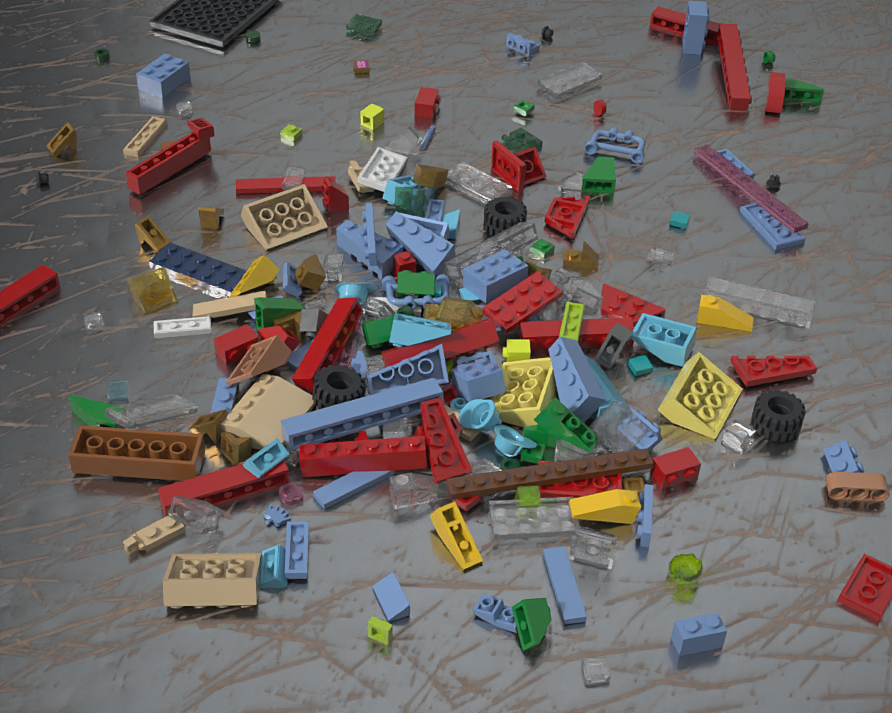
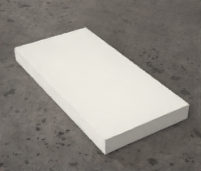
M378 147L358 176L357 183L384 192L388 179L399 176L408 158Z

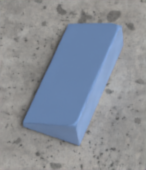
M394 572L373 585V590L389 622L410 615V603Z

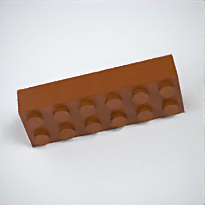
M79 425L68 457L72 473L184 481L199 476L205 454L203 434Z

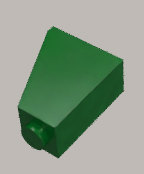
M614 157L596 158L583 176L581 192L614 194L616 185Z
M254 298L256 327L258 330L273 327L275 319L305 309V307L296 298Z

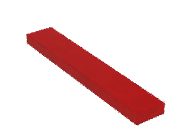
M328 176L336 182V176ZM324 177L236 179V194L280 193L305 184L309 192L322 191Z

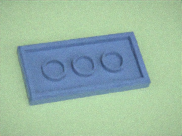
M770 200L740 207L741 214L775 250L805 243L806 238Z

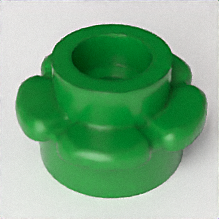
M769 50L764 53V63L771 65L775 61L776 56L773 51Z

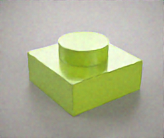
M288 124L280 132L281 138L295 141L302 135V128Z
M372 616L368 621V637L389 645L393 639V625L384 619Z

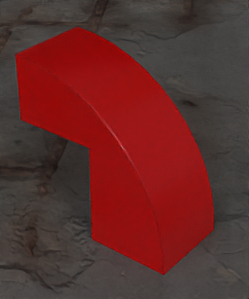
M770 72L768 94L765 104L766 112H782L785 73Z

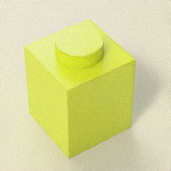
M370 104L360 112L361 125L371 130L376 129L384 123V108Z
M507 339L506 347L502 349V358L506 359V362L530 360V340Z

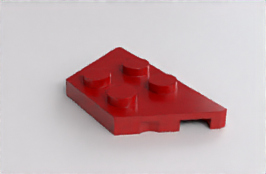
M575 196L554 198L545 215L544 222L568 237L574 238L590 202V196H585V199L575 200Z
M605 283L602 286L601 314L606 317H631L635 327L642 313L652 316L660 315L661 317L665 315L666 309Z

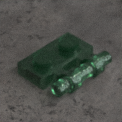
M356 14L350 20V24L346 25V30H350L352 33H361L363 36H373L374 31H377L382 26V20Z
M523 128L510 132L509 136L504 134L501 137L505 144L514 147L517 152L532 147L538 149L543 144L542 140Z
M396 186L394 213L397 211L398 213L424 218L426 212L424 210V201H426L425 188H418V194L416 195L413 194V187ZM413 201H417V210H412Z

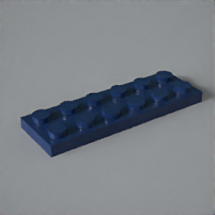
M170 242L149 261V267L228 297L247 272V270Z

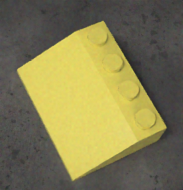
M698 352L685 363L659 406L658 411L674 424L715 439L743 389Z
M550 357L503 362L501 369L503 370L506 392L492 396L489 400L495 403L502 422L521 427L538 425L534 418L558 394Z

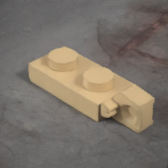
M350 161L348 174L358 192H374V188L357 183V178L364 167H359L356 161Z
M172 513L135 532L131 537L124 540V550L128 555L138 550H146L148 552L184 533L185 526Z

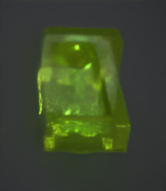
M539 485L517 487L515 495L516 505H519L520 508L540 507Z

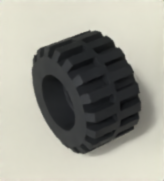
M497 197L494 200H489L484 207L483 226L485 231L491 236L502 239H511L523 234L526 229V205L512 197Z
M336 364V366L329 365L327 368L323 367L321 371L316 373L312 394L314 405L318 406L317 409H323L362 398L365 384L361 374L353 368H348L349 366L346 365L340 366Z
M767 390V393H761L755 401L751 424H753L754 430H758L757 433L764 435L766 439L770 438L772 441L780 440L781 442H784L786 439L792 440L801 431L806 413L805 405L802 404L800 398H796V395L789 394L787 391Z

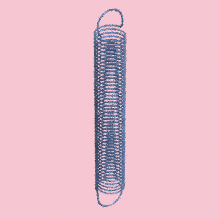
M435 124L430 126L419 148L423 146V149H425L436 130Z

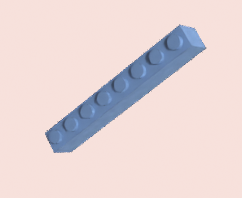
M434 378L426 379L281 420L282 436L289 450H296L300 448V445L317 444L421 414L420 405L422 402L440 397L443 402V391Z

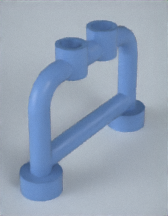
M611 128L609 131L598 130L592 135L591 140L586 142L584 151L589 155L595 154L597 149L631 155V160L639 164L643 162L645 157L643 152L645 141L641 137L634 136V133L630 130L626 131L625 134L618 133L617 128ZM604 136L608 137L609 140L621 139L625 143L636 142L639 145L637 149L599 143L597 140L598 137Z
M446 274L437 276L436 282H441L442 297L439 298L426 295L423 298L414 299L413 296H406L404 299L394 298V291H397L396 279L392 276H386L382 279V288L386 291L387 300L392 305H407L412 310L416 306H423L425 310H431L434 305H441L448 301V288L451 282Z

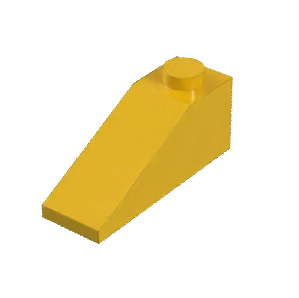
M265 255L254 260L229 297L240 296L261 288L266 284H272L276 280V274L280 269Z
M701 294L697 323L752 332L754 317L720 297Z
M615 489L570 499L569 501L573 519L633 524L641 509L637 491Z
M456 502L440 507L430 515L439 537L463 570L483 561Z

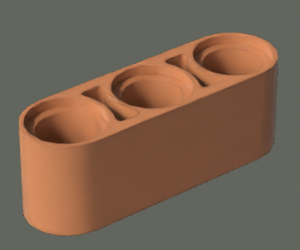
M831 472L825 477L828 495L835 500L881 502L890 496L886 478L882 474Z

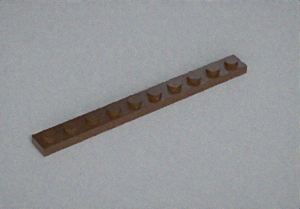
M645 448L446 479V487L450 500L648 470L653 469L654 463L648 449Z

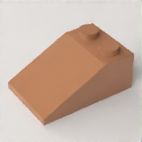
M278 335L253 344L226 381L227 386L263 372H269L278 366H284L288 362L287 358L292 351Z

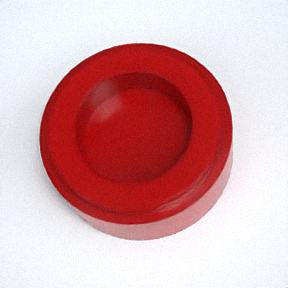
M603 100L594 102V113L597 116L605 115L607 106Z

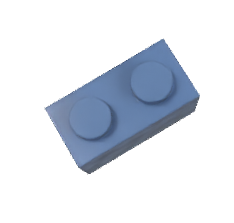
M713 613L675 621L671 639L679 656L723 648L727 630L719 613Z

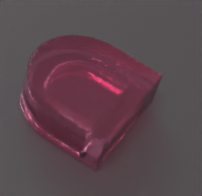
M296 481L280 487L279 499L282 503L294 504L303 501V494Z

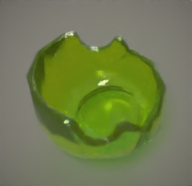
M693 553L679 554L674 556L669 562V575L678 584L691 585L696 583L702 576V560L698 559Z

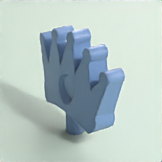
M270 504L267 510L264 511V518L268 519L266 521L267 524L272 522L276 527L287 523V521H291L289 512L285 513V508L279 510V505L273 508V504Z

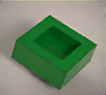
M523 99L513 106V111L523 116H527L535 109V104Z
M540 238L530 247V252L545 259L554 251L555 245Z
M535 442L537 444L536 448H523L521 460L539 464V461L543 459L546 444Z

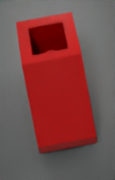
M325 176L324 184H322V191L325 198H322L324 208H327L330 214L349 210V196L345 188L328 176Z
M273 326L257 331L262 338L261 341L278 335L292 351L291 353L300 344V340L295 334L282 326Z

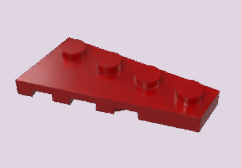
M731 356L730 359L731 364L746 387L813 375L817 372V367L809 356H784V359L774 356H766V359H756V356H747V359H739L738 356Z
M441 397L422 402L420 408L434 484L445 482L449 478L469 475L473 470Z

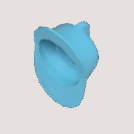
M345 282L334 287V291L339 294L340 298H357L360 305L366 301L367 295L373 294L378 290V285L368 282Z
M472 400L462 408L459 415L461 426L469 429L490 431L496 424L502 423L499 418V411L492 400Z
M496 425L494 427L496 433L495 446L508 457L518 455L523 447L536 448L537 446L534 441L522 436L508 426Z

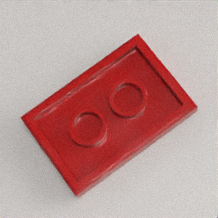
M498 140L492 142L491 170L518 193L524 192L526 164Z
M864 553L837 601L880 622L892 600V566Z

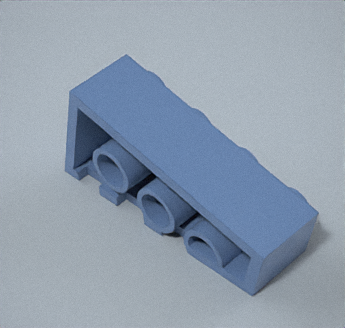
M397 211L386 223L388 234L397 243L403 245V249L410 251L414 259L425 271L435 274V281L437 276L442 274L456 255L454 244Z
M346 220L336 228L337 245L350 256L354 255L359 263L367 265L368 270L372 273L376 272L378 278L382 280L393 271V255L403 252V245L375 233L377 266H370L369 259H365V248H368V246L364 244V236L367 234H364L363 227Z
M559 337L548 349L559 399L577 418L582 417L583 422H585L606 401V398L578 342Z
M442 344L367 375L370 395L434 378L440 387L448 386L449 384Z

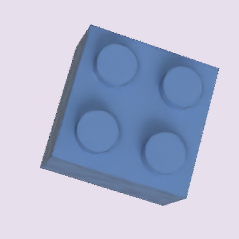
M477 359L471 364H461L451 370L452 382L457 394L468 402L506 392L503 370L486 359Z

